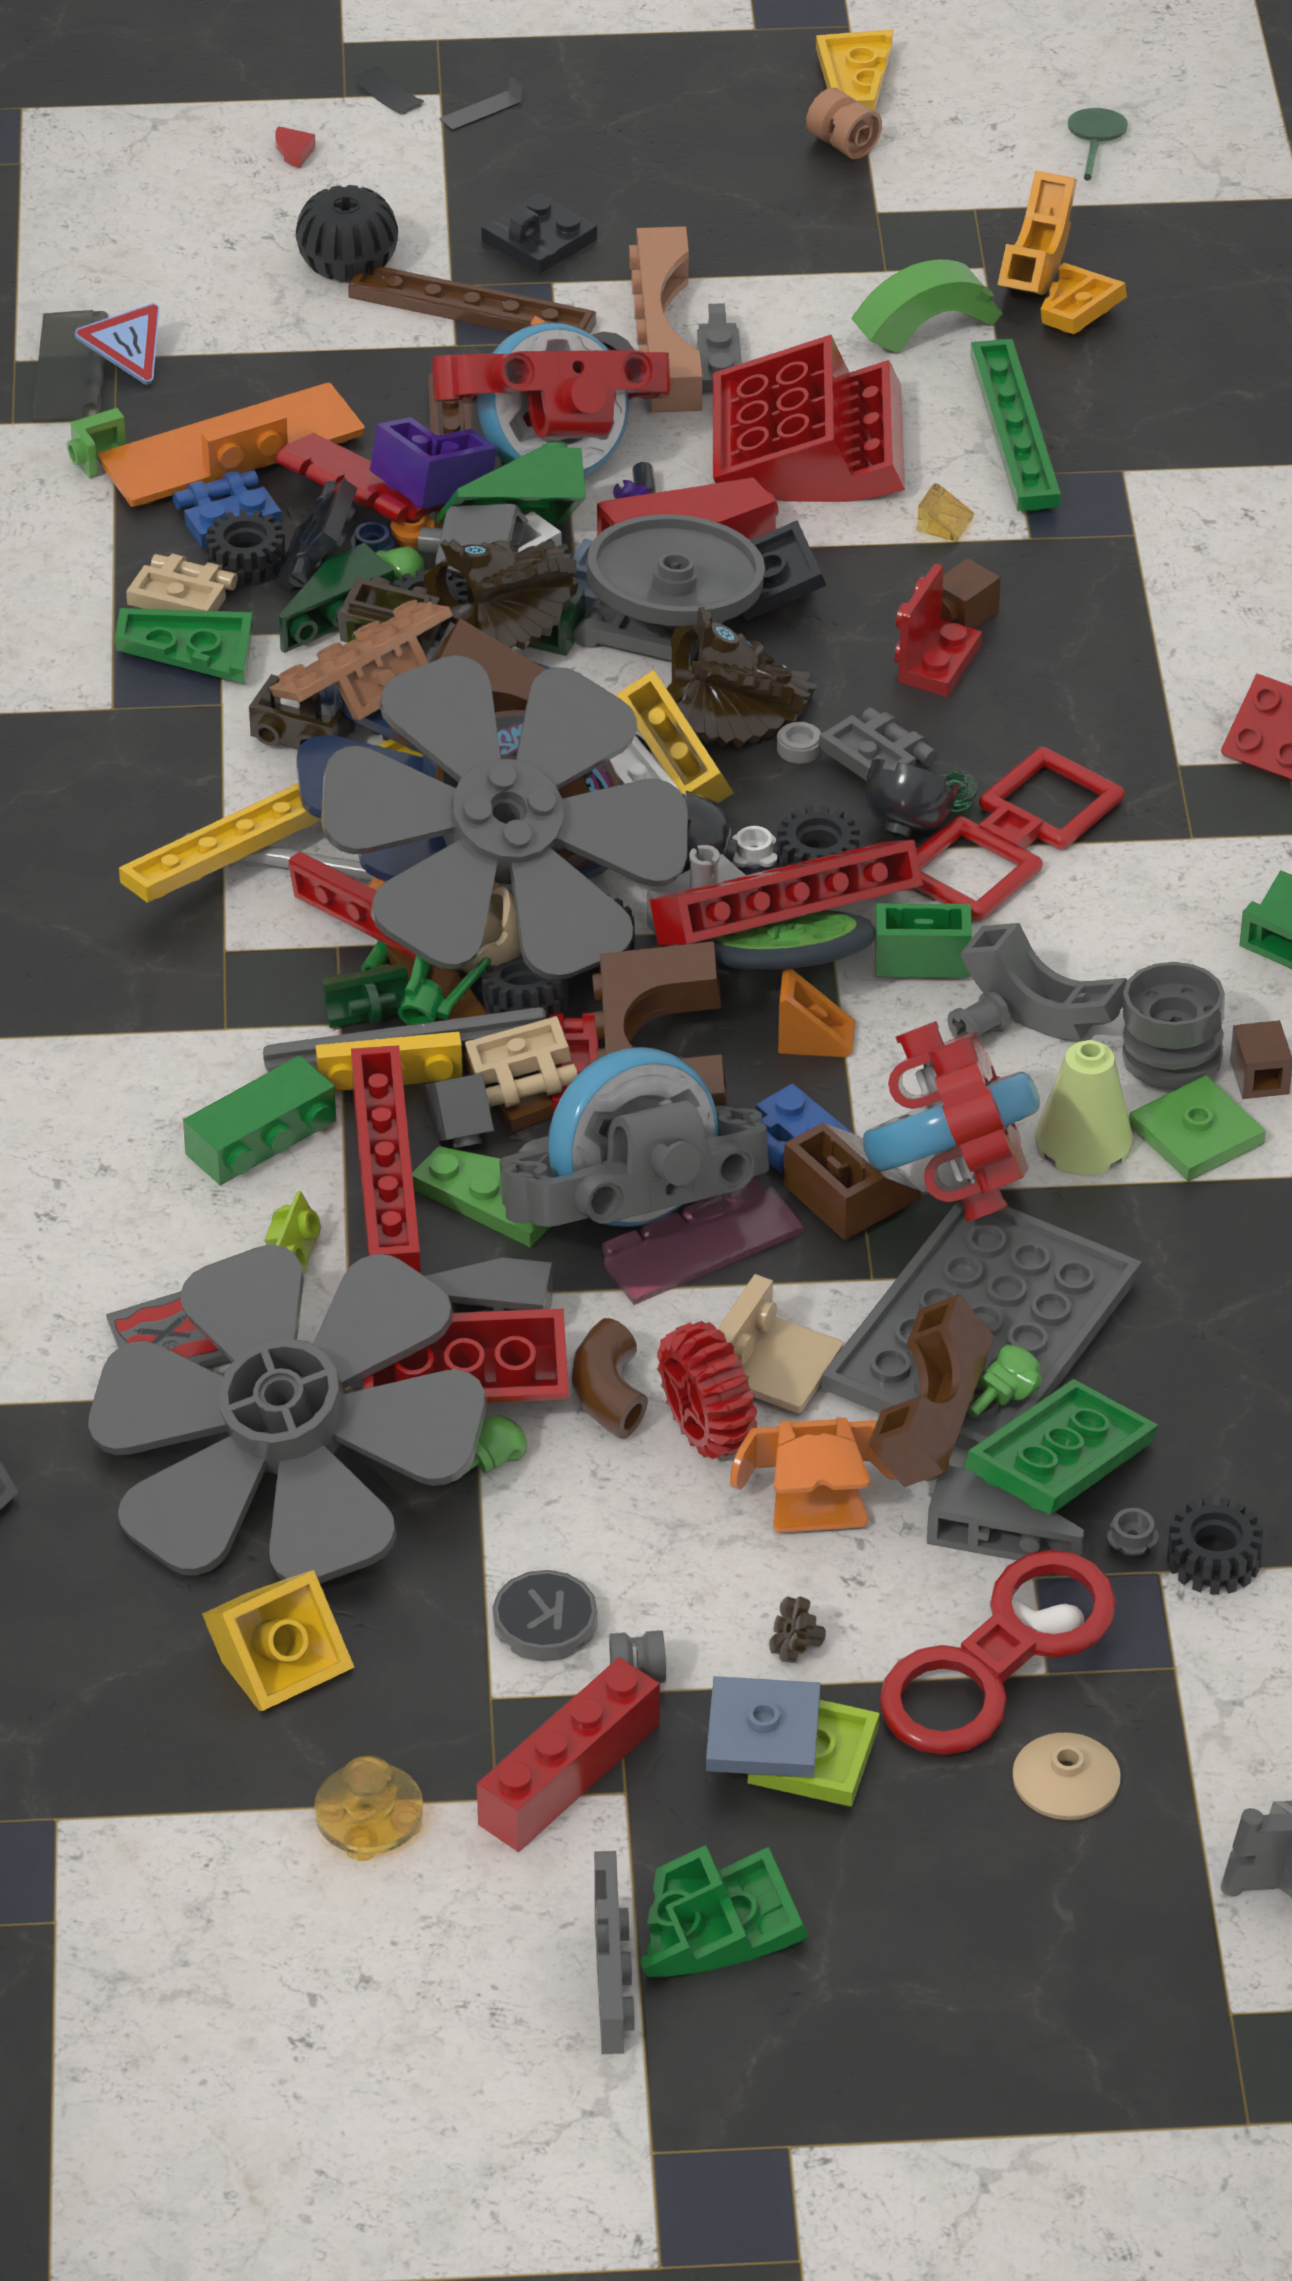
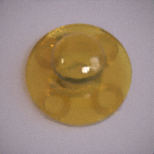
M360 1756L351 1760L344 1768H340L323 1782L315 1798V1819L319 1831L332 1845L344 1850L348 1857L357 1861H366L373 1858L376 1854L385 1853L400 1847L419 1833L423 1826V1798L417 1783L404 1771L389 1765L385 1760L376 1756Z

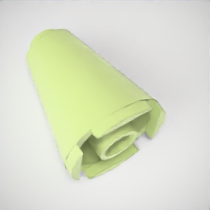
M1086 1040L1073 1044L1066 1051L1036 1126L1035 1140L1040 1155L1044 1158L1045 1153L1055 1160V1167L1057 1169L1077 1175L1102 1174L1110 1171V1164L1121 1158L1122 1162L1128 1158L1133 1135L1114 1054L1105 1044Z

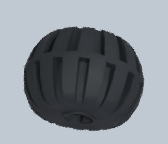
M339 185L331 187L330 190L323 189L317 192L305 203L298 216L295 235L300 254L313 271L328 279L335 278L337 281H347V279H353L357 274H365L368 267L370 268V275H372L375 269L381 266L385 267L396 249L398 226L393 210L377 192L365 187L359 188L357 185H347V187Z

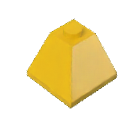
M314 1570L253 1590L202 1614L222 1663L259 1711H264L354 1668Z

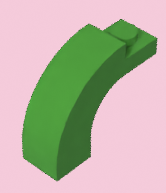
M939 259L911 265L883 281L867 296L851 319L869 341L899 354L916 329L935 315L948 311H959L994 326L1002 315V311L992 301L994 297L992 291L979 281L966 264L953 260Z

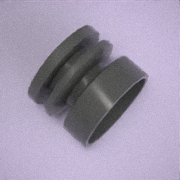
M1181 962L1153 964L1138 970L1129 978L1123 992V1019L1125 1026L1123 1029L1122 1057L1126 1069L1143 1082L1165 1088H1181L1205 1075L1211 1078L1220 1069L1223 1059L1222 1042L1224 1032L1222 1023L1224 1020L1225 993L1221 981L1204 968Z

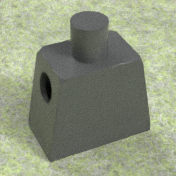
M517 505L452 506L446 512L443 529L422 527L418 538V549L421 553L436 554L435 565H437L446 558L440 545L444 539L447 542L454 539L459 542L460 546L469 544L480 545L482 542L490 544L495 541L504 540L508 541L513 547L519 548L523 544L528 519ZM448 566L447 572L453 574V580L460 578L463 584L469 586L459 570Z

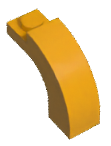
M1035 170L1024 223L1015 245L1006 244L998 286L1040 295L1045 294L1049 290L1059 269L1072 222L1069 221L1078 181L1076 178Z

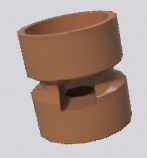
M828 88L821 92L809 107L806 127L811 134L832 145V147L851 159H860L867 155L879 140L882 131V119L878 113L857 102L839 89Z

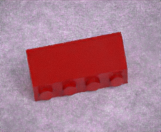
M564 1308L453 1313L451 1326L443 1337L414 1354L364 1378L363 1390L440 1371L461 1370L472 1374L480 1381L487 1397V1403L569 1399Z

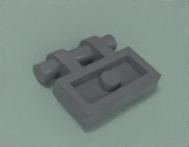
M872 707L864 711L861 721L851 715L820 734L819 740L820 750L866 781L872 759H884L883 769L895 771L898 762L916 767V761L919 760L926 766H930L936 761L938 752L928 745V740L916 731L908 732L899 726L897 718L888 712L880 713Z

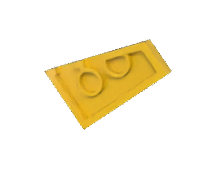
M894 29L816 35V51L827 89L837 88L875 112L893 45Z

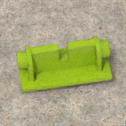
M301 1191L296 1192L292 1205L286 1204L274 1211L264 1241L266 1245L284 1246L294 1252L302 1265L304 1273L316 1239L320 1234L321 1224L318 1214L311 1209Z

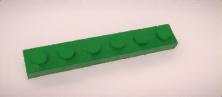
M1013 339L971 342V360L1017 511L1059 508L1061 493Z

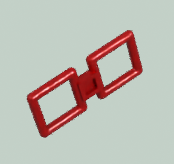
M1039 747L980 796L979 805L983 810L989 812L990 816L980 824L963 816H957L916 850L919 868L922 870L962 836L1015 864L1017 867L977 901L920 871L923 886L915 887L914 889L942 904H971V919L981 921L1042 869V859L1026 850L1029 845L1036 839H1040L1059 850L1066 849L1119 804L1125 797V791L1120 785L1046 747ZM1043 767L1099 795L1061 829L1005 801L1008 796Z

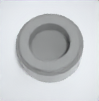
M806 722L787 724L777 734V752L784 760L792 763L801 764L814 761L822 752L819 744L820 734L822 733L816 726Z

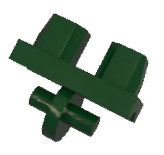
M404 963L386 964L372 967V969L346 975L342 973L322 979V991L328 1026L333 1028L367 1020L372 1025L381 1023L382 1017L398 1014V1009L406 994L405 989L408 984L406 965Z

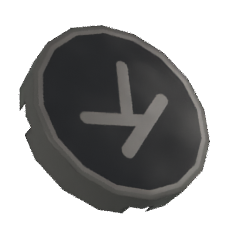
M553 1570L526 1572L509 1580L498 1591L492 1607L495 1635L501 1643L503 1639L505 1643L511 1646L513 1653L522 1658L538 1661L558 1660L574 1654V1648L580 1646L583 1642L585 1646L593 1638L598 1623L595 1596L586 1584L568 1573Z

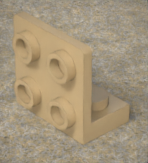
M754 1274L717 1330L725 1334L726 1341L734 1346V1353L737 1358L742 1360V1368L745 1375L749 1377V1387L755 1394V1398L796 1413H801L821 1385L822 1373L843 1348V1342L776 1317L777 1304L772 1302L773 1280Z

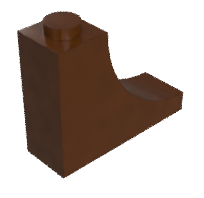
M461 618L443 641L434 659L435 661L443 657L457 655L468 657L479 663L487 672L491 683L495 713L512 710L525 711L528 694L535 677L546 670ZM397 732L395 738L411 747L412 744Z

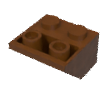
M821 1123L784 1143L783 1185L843 1240H847L921 1199L922 1191L896 1168L887 1171H878L873 1168L865 1155L863 1139L860 1136L829 1124Z

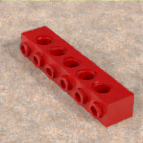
M914 840L881 842L651 898L649 901L658 945H683L923 886L915 842Z
M399 1045L351 1048L353 1096L368 1256L374 1254L390 1255L400 1259L421 1274Z

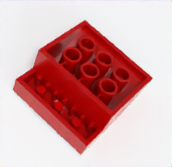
M828 335L714 372L713 479L715 483L754 478L766 491H770L776 500L786 502H849L876 498L905 490L901 383L890 360L849 372L832 335Z

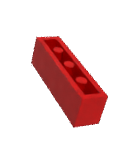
M618 1657L477 1783L478 1825L519 1853L660 1725V1683Z

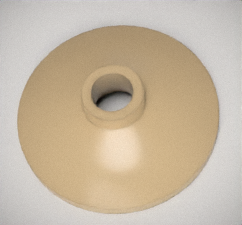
M1053 1733L1031 1741L1019 1752L1013 1766V1784L1021 1800L1039 1814L1059 1820H1079L1102 1812L1113 1802L1120 1787V1768L1113 1754L1098 1741L1075 1733Z

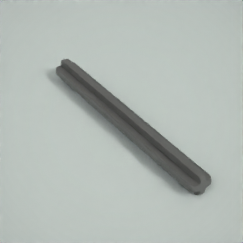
M538 1007L266 1045L263 1049L264 1065L266 1070L270 1072L300 1055L311 1066H317L316 1045L459 1032L461 1046H465V1042L545 1020L546 1013L543 1008Z

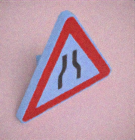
M151 303L77 328L75 338L143 384L149 385L153 382L160 308L157 304Z

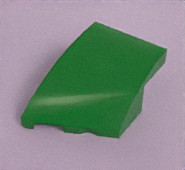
M705 1845L656 1868L653 1885L655 1900L649 1909L647 1921L650 1936L647 1954L641 1957L640 1964L647 1977L695 1974L750 1961L809 1938L770 1848L762 1849L719 1870Z

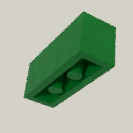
M299 1055L184 1118L185 1154L221 1186L337 1121L335 1086Z

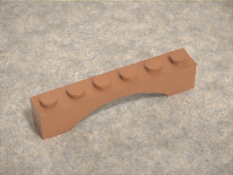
M686 226L637 228V245H629V267L631 270L632 295H634L637 345H639V351L668 352L670 362L671 392H669V397L650 399L651 413L702 411L700 351L685 342L672 329L664 316L666 308L674 297L688 285L689 250Z

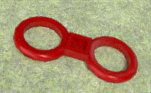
M1056 1550L1027 1554L1011 1563L994 1583L990 1600L992 1616L961 1643V1647L938 1645L917 1649L898 1660L884 1678L879 1699L885 1724L899 1741L924 1753L944 1756L970 1751L987 1741L1003 1721L1007 1702L1003 1685L1005 1680L1034 1655L1050 1658L1075 1655L1101 1640L1113 1623L1116 1599L1110 1580L1095 1563L1070 1552ZM1059 1574L1069 1576L1081 1582L1091 1593L1094 1607L1093 1612L1084 1624L1069 1632L1050 1634L1037 1632L1021 1622L1013 1610V1596L1023 1583L1035 1576ZM938 1669L959 1671L971 1677L982 1689L985 1698L983 1709L972 1722L961 1728L948 1731L927 1729L914 1722L903 1708V1692L910 1682L928 1671Z

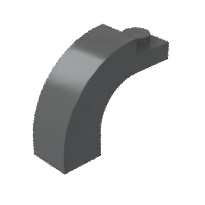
M1020 923L982 926L960 953L971 977L983 993L987 991L996 992L1006 1002L1013 1020L1047 1036L1067 1040H1081L1094 1023L1096 1025H1104L1112 1022L1120 1015V1010L1123 1008V992L1127 982L1126 978L1077 981L1056 973L1036 955Z

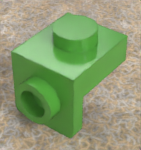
M114 408L70 422L72 440L67 442V449L72 463L75 466L80 465L89 478L98 476V453L126 445L124 416L118 408Z

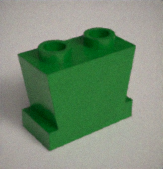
M1280 870L1261 904L1252 901L1243 910L1239 946L1292 969V875Z

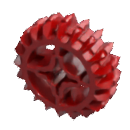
M700 1321L694 1324L690 1322L675 1328V1331L666 1334V1337L660 1339V1346L657 1352V1358L660 1362L657 1370L662 1378L660 1386L665 1391L666 1403L671 1408L673 1420H676L680 1426L681 1434L687 1436L689 1445L696 1446L698 1453L704 1458L715 1459L720 1456L724 1458L735 1454L751 1428H757L758 1424L755 1419L757 1409L753 1404L755 1394L750 1390L749 1377L744 1373L742 1360L737 1358L734 1353V1346L726 1341L725 1334L717 1330L712 1323Z

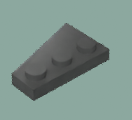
M594 1851V1916L601 2054H623L624 2031L635 2029L633 1996L623 1997L622 1986L632 1985L631 1952H621L620 1941H629L628 1907L619 1908L616 1851Z

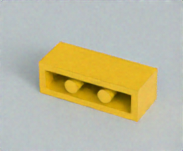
M654 669L616 694L618 698L622 699L632 708L637 718V729L664 771L680 789L681 794H685V791H690L719 803L734 793Z

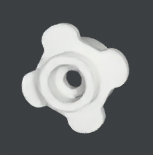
M748 826L732 837L738 840L737 849L732 861L735 866L759 868L762 866L771 867L776 864L777 855L773 852V847L776 846V838L767 829L760 826Z

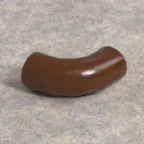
M603 1318L589 1330L575 1351L572 1385L583 1410L608 1432L620 1439H625L635 1431L642 1421L647 1409L648 1397L629 1385L622 1375V1370L637 1353V1344L632 1333L619 1321L612 1318Z

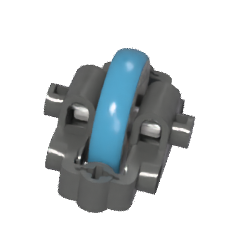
M646 1047L627 1048L611 1052L588 1065L567 1087L555 1109L549 1136L532 1140L526 1143L519 1150V1153L500 1159L502 1204L506 1209V1218L516 1223H534L544 1227L558 1226L590 1218L598 1223L618 1227L641 1226L658 1221L674 1212L683 1204L737 1191L744 1188L753 1176L769 1171L767 1126L762 1123V1114L757 1110L747 1108L734 1109L723 1105L715 1106L711 1093L700 1075L677 1056Z

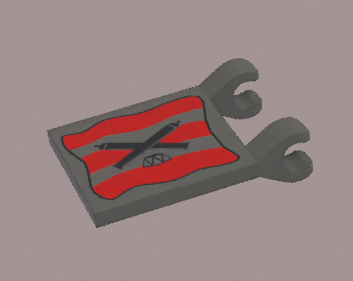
M181 1291L106 1314L118 1348L131 1342L147 1341L158 1344L204 1368L229 1361L189 1321L181 1306Z

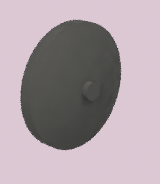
M658 514L627 519L601 532L589 547L586 575L593 592L616 611L654 624L685 626L697 625L699 607H705V611L711 612L712 623L734 618L748 610L755 604L762 593L765 564L761 553L749 539L725 525L693 516Z

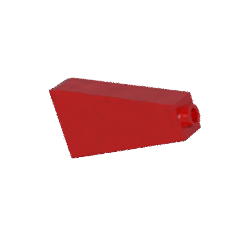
M754 478L599 502L597 503V536L610 526L627 519L647 515L675 514L693 516L720 523L739 532L751 541L776 530V516L778 515L779 508L774 495L770 491H766Z

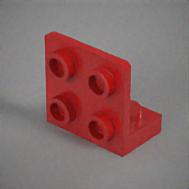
M934 564L925 578L920 577L918 579L910 601L902 603L898 610L895 626L897 629H900V640L896 646L894 662L899 664L898 683L948 697L981 647L982 631L965 627L958 623L941 620L944 566Z
M1256 673L1221 748V753L1224 757L1292 782L1291 685Z

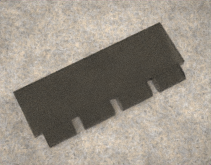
M93 310L43 313L32 411L33 422L82 419L84 414L86 417L100 413L106 359L75 338V331L77 328L109 318L108 313Z

